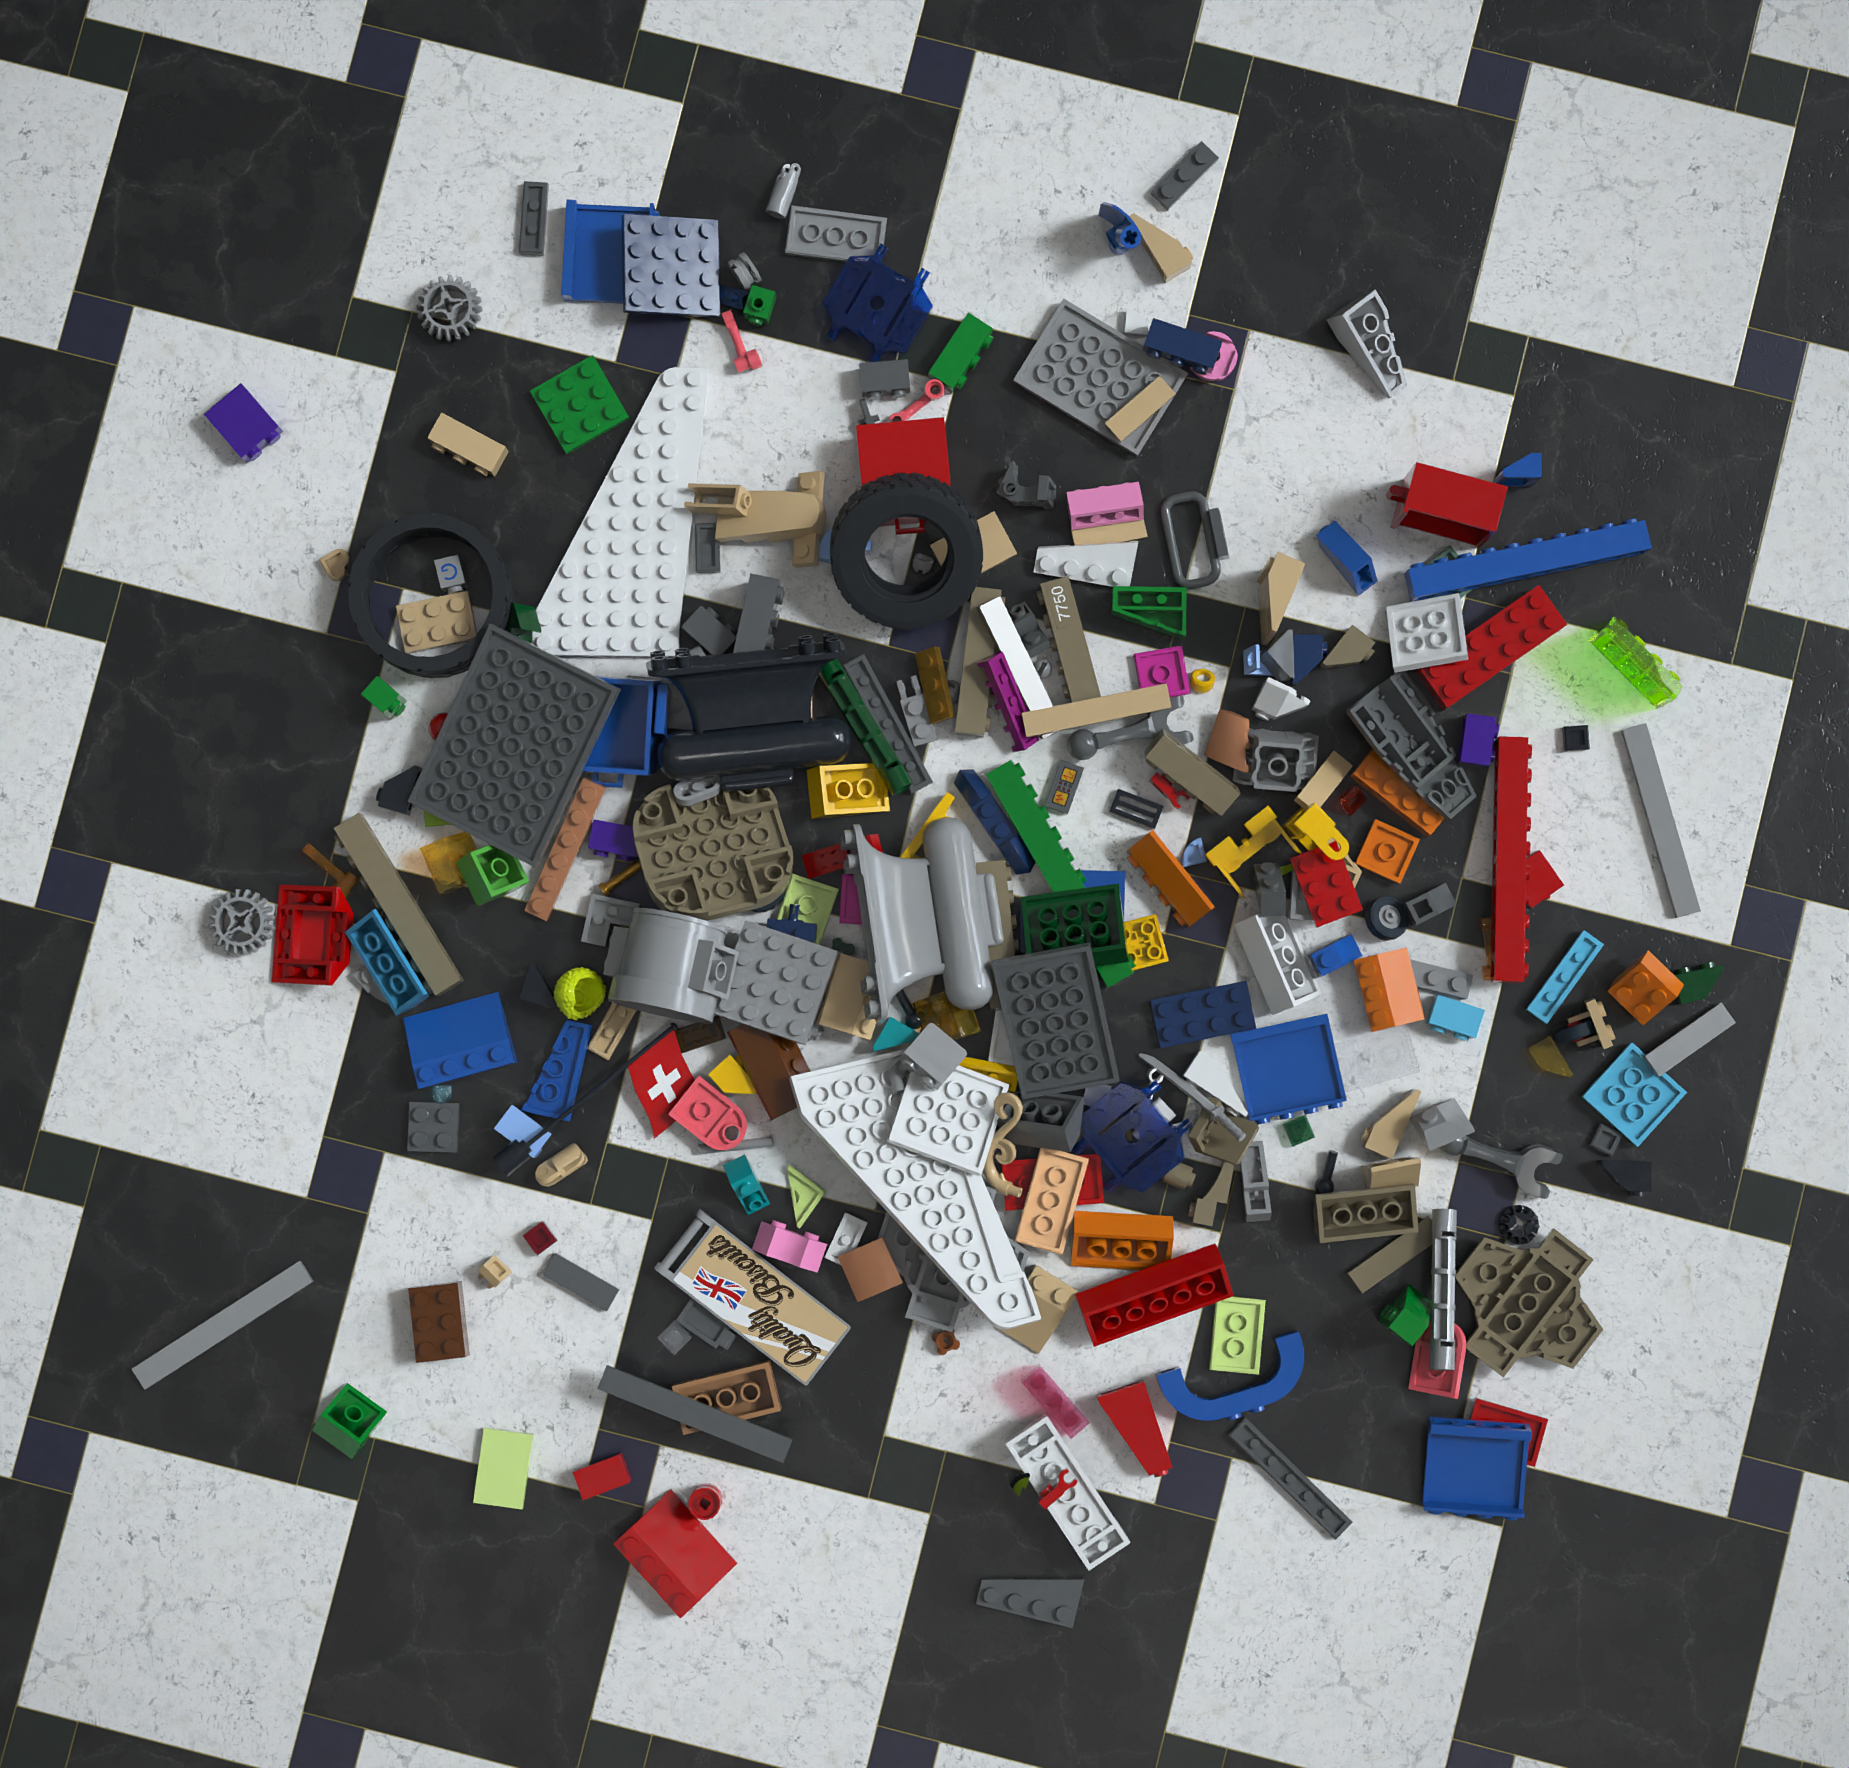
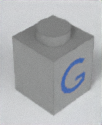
M459 555L434 560L440 587L444 592L454 594L462 592V588L468 587L462 559Z

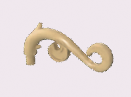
M1005 1092L995 1098L994 1110L998 1117L1004 1120L1008 1118L1004 1111V1105L1009 1104L1014 1109V1116L994 1133L982 1172L989 1184L997 1192L1005 1196L1012 1195L1019 1198L1022 1194V1188L1016 1187L1012 1182L1005 1180L1003 1173L999 1174L994 1163V1154L997 1148L1002 1151V1153H998L995 1156L999 1163L1006 1165L1014 1161L1016 1157L1015 1146L1011 1141L1003 1138L1017 1124L1023 1112V1106L1019 1098L1013 1093Z

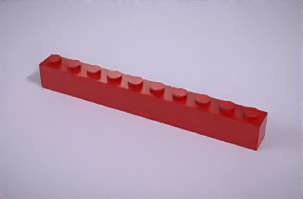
M1499 736L1495 739L1496 754L1494 760L1490 983L1521 984L1524 982V978L1528 977L1529 972L1528 963H1525V954H1528L1529 940L1525 939V929L1529 928V914L1525 913L1526 905L1530 901V892L1526 890V880L1530 878V866L1526 865V856L1530 855L1531 850L1530 841H1527V832H1530L1531 818L1527 817V807L1531 806V793H1528V783H1531L1532 770L1528 768V759L1532 757V744H1528V737Z

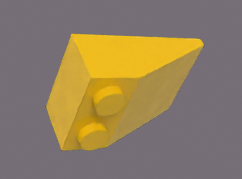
M873 763L818 766L806 770L812 819L890 811L887 786Z

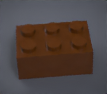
M462 1281L408 1288L416 1363L469 1356Z

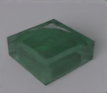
M1306 1115L1282 1124L1292 1147L1315 1138Z

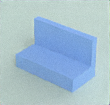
M511 1105L494 1129L511 1142L515 1139L520 1142L523 1139L527 1143L544 1128L514 1105ZM549 1131L530 1146L532 1151L529 1155L531 1157L537 1158L540 1154L541 1148L552 1135Z

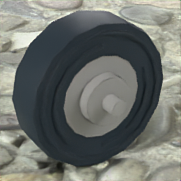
M1393 897L1377 898L1369 904L1365 912L1367 928L1372 935L1380 940L1389 941L1397 939L1408 927V914L1402 903Z

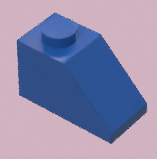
M1350 934L1308 955V958L1319 978L1363 955L1353 935Z

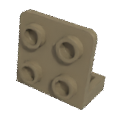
M1210 1097L1209 1101L1217 1108L1222 1105L1220 1099ZM1202 1108L1198 1120L1191 1126L1188 1135L1194 1150L1226 1163L1238 1165L1259 1131L1258 1124L1226 1113L1224 1110L1226 1117L1246 1134V1137L1239 1142L1219 1121L1212 1122L1210 1114Z

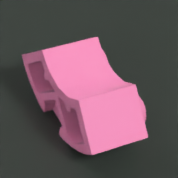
M772 1220L771 1224L761 1222L752 1250L818 1273L827 1244L818 1241V1235L806 1231L804 1235L785 1229L786 1224L776 1220Z

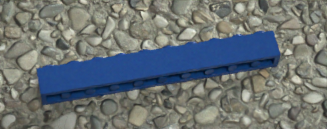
M1634 518L1623 521L1622 525L1613 526V523L1599 526V530L1595 531L1585 528L1575 531V535L1571 536L1561 533L1552 536L1551 540L1543 541L1542 538H1536L1528 541L1527 545L1519 546V543H1512L1504 546L1505 549L1496 551L1495 548H1488L1482 550L1479 555L1472 556L1471 553H1464L1458 555L1457 559L1450 561L1445 557L1434 560V564L1424 565V562L1410 565V569L1404 573L1410 602L1646 554L1652 549L1645 520L1637 522V519Z

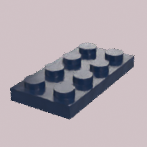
M1247 980L1150 1000L1159 1048L1257 1029Z

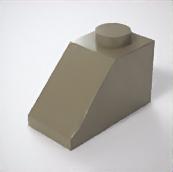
M1351 625L1321 663L1320 667L1327 669L1358 665L1362 660L1367 662L1375 652L1372 647L1376 642L1354 625Z

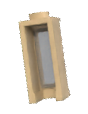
M688 483V489L696 494L695 503H684V507L694 515L719 514L743 515L746 517L748 508L751 505V493L741 485Z

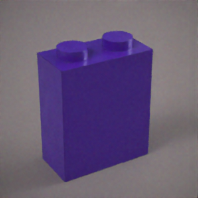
M242 383L204 414L246 463L249 460L254 461L262 454L261 450L268 444L273 445L281 437L280 434L284 432Z

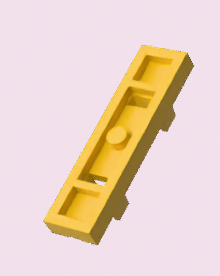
M948 792L945 794L900 858H921L916 853L923 845L924 830L932 821L948 817L945 814L955 801L954 796Z

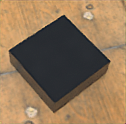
M1588 725L1562 727L1564 752L1590 749Z

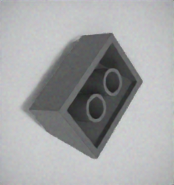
M1016 1088L1013 1094L1021 1101L1023 1112L1017 1124L1003 1139H1007L1016 1145L1071 1152L1080 1136L1084 1098L1056 1093L1022 1099L1020 1088ZM1009 1104L1004 1108L1008 1118L1003 1120L999 1117L997 1120L999 1129L1014 1116V1109Z

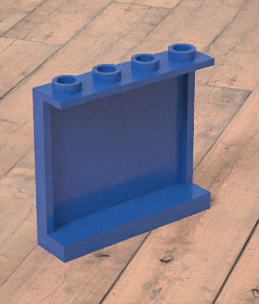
M566 199L561 296L564 301L623 304L621 216L623 214L660 216L659 211L655 209L654 203H650V207L578 204L576 200Z
M1328 1014L1230 1034L1250 1121H1255L1258 1125L1270 1122L1269 1117L1279 1115L1280 1120L1294 1117V1112L1303 1110L1304 1115L1319 1112L1318 1107L1328 1105V1109L1343 1107L1342 1102L1347 1101Z
M1429 1416L1422 1494L1424 1511L1435 1515L1449 1512L1461 1517L1468 1514H1476L1481 1518H1492L1493 1516H1502L1506 1520L1525 1518L1523 1503L1528 1445L1532 1438L1530 1425Z

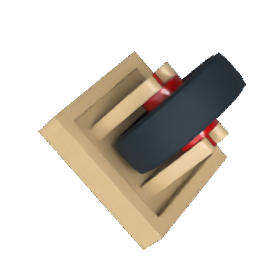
M1594 998L1584 1001L1588 1011L1567 1018V1027L1555 1032L1558 1044L1573 1041L1577 1043L1578 1047L1599 1040L1601 1047L1606 1049L1613 1046L1611 1040L1616 1039L1611 1025H1605L1602 1017L1607 1015L1602 1002H1596ZM1590 1017V1019L1581 1021V1019Z

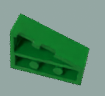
M1113 586L1111 590V615L1184 640L1186 637L1187 587Z

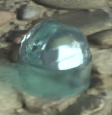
M440 1085L431 1088L436 1102L443 1104L450 1101L452 1097L451 1085Z

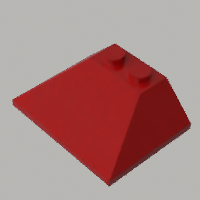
M279 885L271 982L332 986L348 966L351 955V941L345 932L353 926L354 913L340 887Z

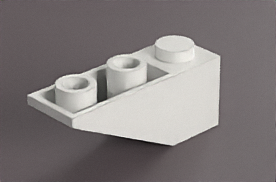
M1198 1051L1182 1075L1186 1078V1082L1196 1090L1200 1087L1206 1091V1098L1214 1097L1220 1099L1222 1103L1228 1106L1226 1111L1236 1117L1240 1115L1246 1117L1248 1113L1221 1064L1203 1052Z

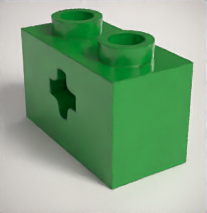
M378 676L361 693L362 696L390 719L401 715L406 708L404 704L407 700Z

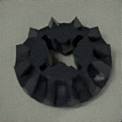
M1514 1205L1506 1209L1499 1222L1503 1237L1507 1241L1518 1245L1529 1243L1537 1236L1538 1229L1540 1228L1538 1216L1531 1208L1524 1205ZM1515 1215L1521 1221L1529 1220L1523 1226L1525 1234L1520 1229H1510L1517 1224Z

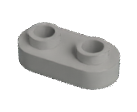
M720 777L683 780L677 783L674 787L676 803L681 806H691L718 795L721 791Z

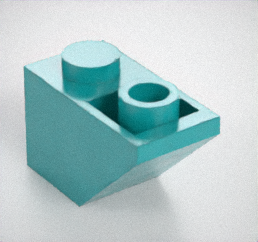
M745 1154L723 1165L729 1182L748 1215L770 1204Z

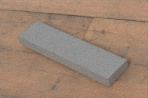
M1721 1002L1643 1056V1059L1654 1075L1660 1077L1736 1022Z

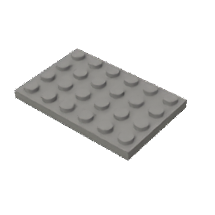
M1063 298L1013 379V383L1138 457L1173 398L1121 443L1109 431L1105 423L1159 376L1177 393L1188 373L1172 365L1162 357L1154 359L1147 356V352L1142 351V345Z

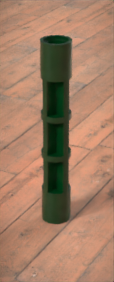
M838 659L830 661L820 671V678L893 796L910 787L913 781Z

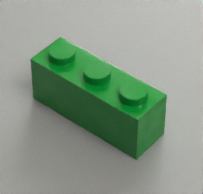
M968 312L928 373V378L940 380L945 389L952 394L956 388L960 390L967 380L965 374L969 368L973 370L981 358L978 355L983 348L987 350L994 339L991 336L993 328Z

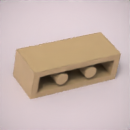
M443 413L440 414L428 436L433 449L442 454L445 451L453 454V459L463 465H466L467 462L474 465V470L486 477L488 473L495 477L509 452L502 444Z

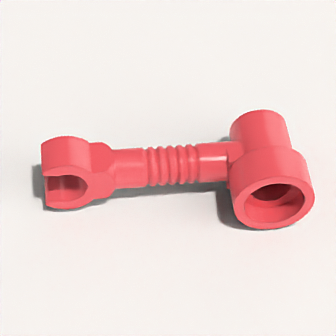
M729 310L722 313L738 358L734 359L738 373L751 368L755 370L762 367L756 349L746 352L733 312Z
M937 379L928 381L925 385V394L905 410L892 414L889 420L892 421L896 417H900L902 421H907L915 412L919 411L930 401L941 399L945 393L943 383ZM934 388L940 389L938 394H932V390Z

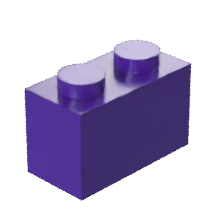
M1470 713L1463 716L1457 764L1487 768L1490 766V763L1494 762L1496 749L1492 748L1493 738L1497 739L1499 724H1496V717Z
M593 820L588 849L594 851L593 855L608 858V853L618 855V860L632 862V858L638 859L632 826Z

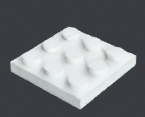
M1459 593L1386 606L1392 662L1395 673L1468 660Z

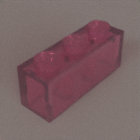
M1040 1364L1021 1379L1022 1384L1071 1439L1090 1423L1087 1417Z

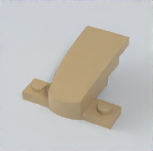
M821 471L799 473L797 492L748 491L751 493V505L748 508L747 516L717 514L715 539L719 542L742 539L746 543L768 539L773 543L794 538L792 565L796 568L818 566L820 536H822L826 524V509L823 503L825 474ZM718 498V504H733L734 499Z

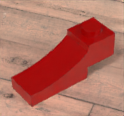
M878 834L864 836L872 847L883 853ZM839 843L802 855L808 879L842 870L843 860H846V855L850 854V850L841 851Z

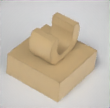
M494 1255L478 1269L480 1272L478 1279L480 1280L484 1277L490 1283L487 1286L488 1289L496 1288L512 1271Z

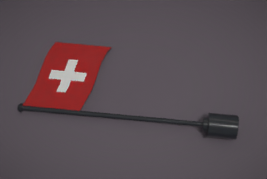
M670 1023L671 1026L527 1143L523 1139L520 1142L515 1139L492 1158L507 1176L511 1175L531 1158L529 1155L532 1151L530 1146L627 1067L634 1090L650 1120L655 1139L676 1122L668 1114L695 1081L681 1054L675 1033L678 1029L677 1024Z

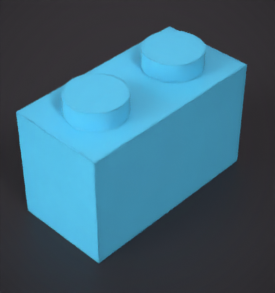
M1434 995L1425 1023L1431 1025L1430 1030L1445 1034V1030L1455 1033L1454 1038L1468 1042L1469 1038L1477 1037L1485 1010L1441 995Z

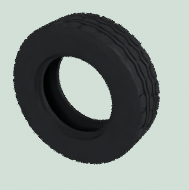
M906 472L893 473L891 476L885 475L876 478L875 481L871 480L861 486L859 491L856 490L848 498V502L843 504L838 512V516L835 518L830 538L832 574L837 588L841 591V595L846 602L851 604V608L857 613L863 614L866 619L874 623L878 622L881 626L889 628L898 627V629H917L927 627L930 624L934 625L958 611V608L962 607L970 598V593L974 592L978 584V578L981 576L983 567V543L978 521L970 505L967 504L959 492L956 493L954 488L945 482L942 483L939 479L931 476L926 477L924 474L918 473L906 474ZM900 517L920 518L934 525L944 536L948 545L945 560L939 570L927 580L912 585H898L882 579L869 566L865 557L867 543L877 528L892 519Z

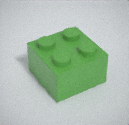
M492 845L472 851L456 862L477 906L515 892L529 883L519 859Z

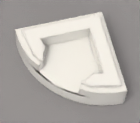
M1127 309L1124 335L1147 337L1149 330L1145 319L1138 312Z

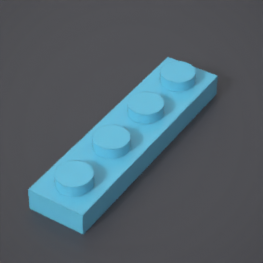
M1582 930L1525 1010L1544 1024H1547L1604 944L1585 930Z

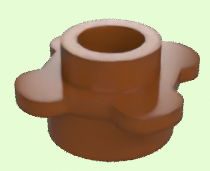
M954 1329L953 1332L944 1330L932 1334V1340L936 1342L938 1347V1354L945 1355L947 1351L957 1350L960 1347L959 1340L955 1338ZM947 1338L948 1343H944L943 1340Z

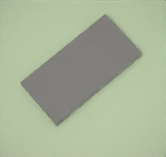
M791 205L785 255L881 267L887 218Z

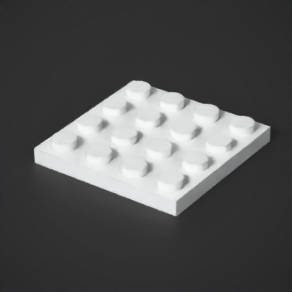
M958 1065L942 1086L936 1090L926 1085L916 1072L909 1071L905 1090L902 1093L887 1142L980 1176L999 1118L994 1110V1100L1001 1093L1008 1091L1009 1084Z

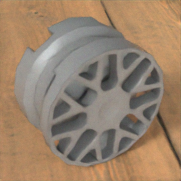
M745 252L740 253L737 259H731L727 262L731 272L745 291L750 289V285L754 282L757 284L762 281L757 269Z

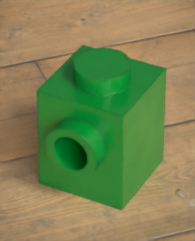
M755 285L751 286L744 309V317L748 319L749 323L756 326H761L762 323L768 325L776 301L775 291Z

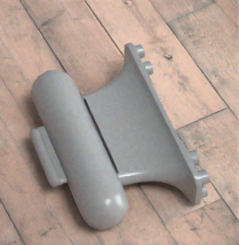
M943 817L927 825L923 832L925 858H900L876 850L865 839L860 824H853L849 830H843V836H840L841 851L850 850V854L846 855V860H843V869L845 875L853 874L854 882L857 886L869 968L868 976H864V981H861L862 995H871L872 999L868 1001V1005H864L866 1020L875 1019L876 1024L883 1023L888 1017L889 1004L899 991L913 982L935 975L943 974L948 1000L960 1009L975 1010L981 1008L993 996L994 983L988 946L1001 945L1004 941L995 878L991 873L977 874L971 833L967 825L957 818Z

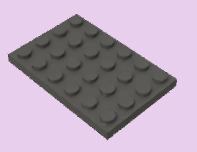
M1090 942L992 960L993 973L1022 1099L1120 1082Z

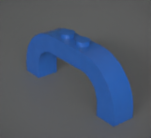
M1294 1330L1273 1337L1278 1353V1365L1273 1375L1261 1383L1215 1397L1202 1398L1188 1390L1181 1369L1177 1366L1155 1373L1158 1385L1167 1401L1177 1411L1193 1419L1211 1421L1226 1417L1227 1421L1241 1417V1412L1250 1410V1413L1260 1412L1265 1409L1264 1405L1276 1402L1287 1395L1299 1380L1304 1365V1347L1300 1333Z

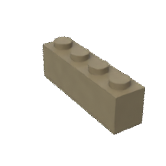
M1164 729L1159 732L1144 750L1145 758H1147L1145 761L1155 770L1160 768L1166 773L1164 776L1175 785L1177 783L1181 784L1188 796L1192 799L1199 798L1204 802L1202 804L1204 808L1212 814L1217 812L1222 816L1240 795L1238 786Z

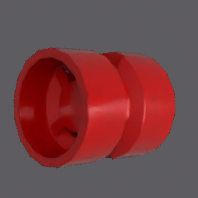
M710 1483L697 1486L688 1501L691 1514L700 1520L713 1518L719 1512L723 1503L722 1493L715 1485Z

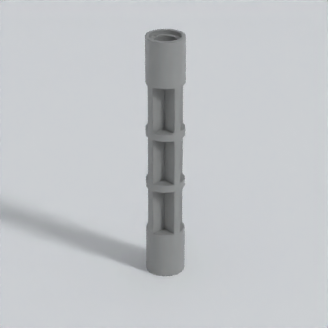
M1432 1209L1430 1370H1455L1454 1310L1457 1210Z

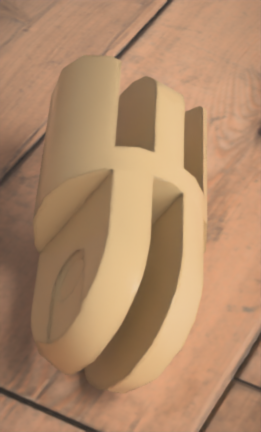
M572 1143L540 1164L536 1169L535 1178L542 1186H552L586 1164L588 1161L587 1156L575 1143Z

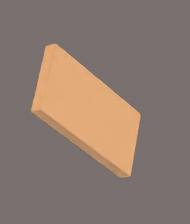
M1040 1148L1015 1242L1063 1254L1089 1161L1088 1158L1063 1151Z

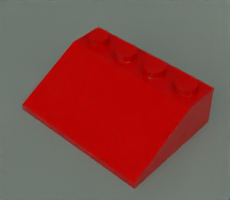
M672 1489L613 1543L679 1618L683 1617L737 1565L735 1559L699 1519L691 1514L689 1508Z

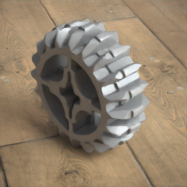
M448 275L445 282L443 277L439 276L438 284L430 280L429 283L432 287L430 290L427 287H423L422 290L426 296H418L419 301L422 302V304L416 305L417 310L421 311L417 315L418 319L424 320L421 324L424 329L429 328L428 333L431 336L436 333V337L439 340L444 335L447 341L452 340V335H455L457 340H461L460 333L464 332L466 336H469L470 333L467 329L469 327L473 330L477 328L473 321H481V317L476 313L483 311L482 306L478 305L482 300L479 296H476L478 291L476 288H471L469 281L463 283V279L458 277L454 282L452 275ZM449 291L459 292L467 298L463 300L461 298H451ZM441 294V301L431 309L434 300ZM449 304L453 306L451 312H447V305ZM468 308L465 317L458 322L459 314ZM432 318H447L450 326L438 324Z
M236 889L235 897L231 892H226L227 901L219 897L218 902L221 906H212V909L217 911L216 915L209 914L208 918L215 920V923L209 924L208 928L216 929L211 934V937H220L216 944L218 946L225 944L224 951L226 952L233 948V954L239 955L241 949L243 955H248L249 947L253 952H258L257 943L265 947L266 942L263 938H272V935L267 933V930H275V926L270 925L269 921L275 920L276 917L267 914L273 910V907L267 906L264 908L268 900L266 898L259 900L260 894L257 892L251 896V890L245 889L243 895L240 889ZM240 902H248L253 905L251 909H247L242 913L232 906ZM226 913L229 915L231 920L230 925L227 928V931H225L224 928V918ZM257 913H259L260 916V927L258 931L255 929L253 925V921L257 916ZM240 917L246 918L244 920L245 927L238 926L240 924L238 920ZM240 932H245L251 939L245 942H236L231 937Z

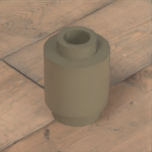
M1164 1159L1158 1178L1163 1179L1162 1182L1185 1190L1186 1186L1191 1188L1196 1174L1192 1173L1193 1167L1173 1159L1171 1161Z

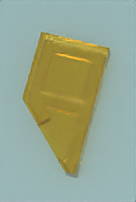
M1551 1036L1528 1048L1540 1070L1566 1077L1573 1076Z

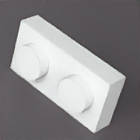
M845 1212L825 1258L841 1265L838 1256L857 1247L868 1222Z

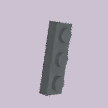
M1201 141L1152 190L1151 195L1168 211L1218 161L1219 157Z

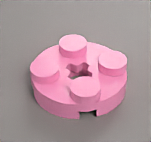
M1211 331L1203 335L1223 341L1218 354L1219 360H1216L1212 374L1206 373V375L1194 373L1206 381H1221L1233 371L1238 354L1232 340L1227 335Z

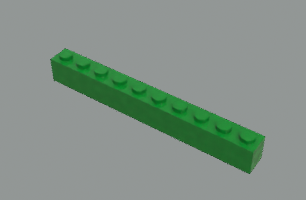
M1009 760L985 774L1053 892L1086 888L1083 883L1087 880L1080 868L1075 870L1071 863L1075 860L1068 847L1063 849L1059 842L1062 839L1060 832L1056 826L1051 828L1047 821L1050 818L1049 813L1044 805L1039 807L1036 802L1037 792L1032 784L1027 785L1023 776L1026 774L1020 763L1015 764L1012 760ZM1128 954L1129 962L1096 966L1108 988L1135 973L1132 968L1136 967L1130 954Z

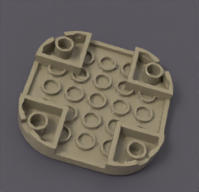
M670 784L647 795L639 810H636L633 820L635 849L649 895L662 911L687 915L706 921L766 906L776 900L785 891L790 882L793 871L792 846L789 845L781 820L778 802L769 787L725 792L721 788L719 794L691 806H681L674 799V788H671Z

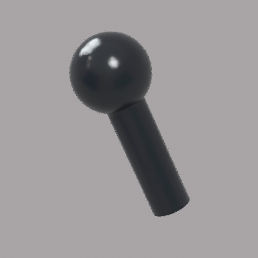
M902 989L895 996L906 1013L905 1023L911 1029H919L924 1024V1015L913 1008Z
M1328 1151L1322 1177L1315 1182L1317 1194L1332 1193L1334 1191V1183L1331 1179L1338 1156L1336 1151Z

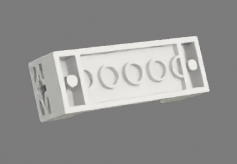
M1046 1412L1005 1439L1006 1446L1023 1472L1030 1473L1029 1481L1038 1495L1046 1485L1051 1484L1053 1486L1058 1483L1059 1473L1064 1468L1069 1470L1064 1475L1065 1482H1071L1074 1478L1077 1479V1484L1067 1489L1061 1497L1048 1507V1510L1088 1571L1130 1544L1128 1536L1109 1511Z

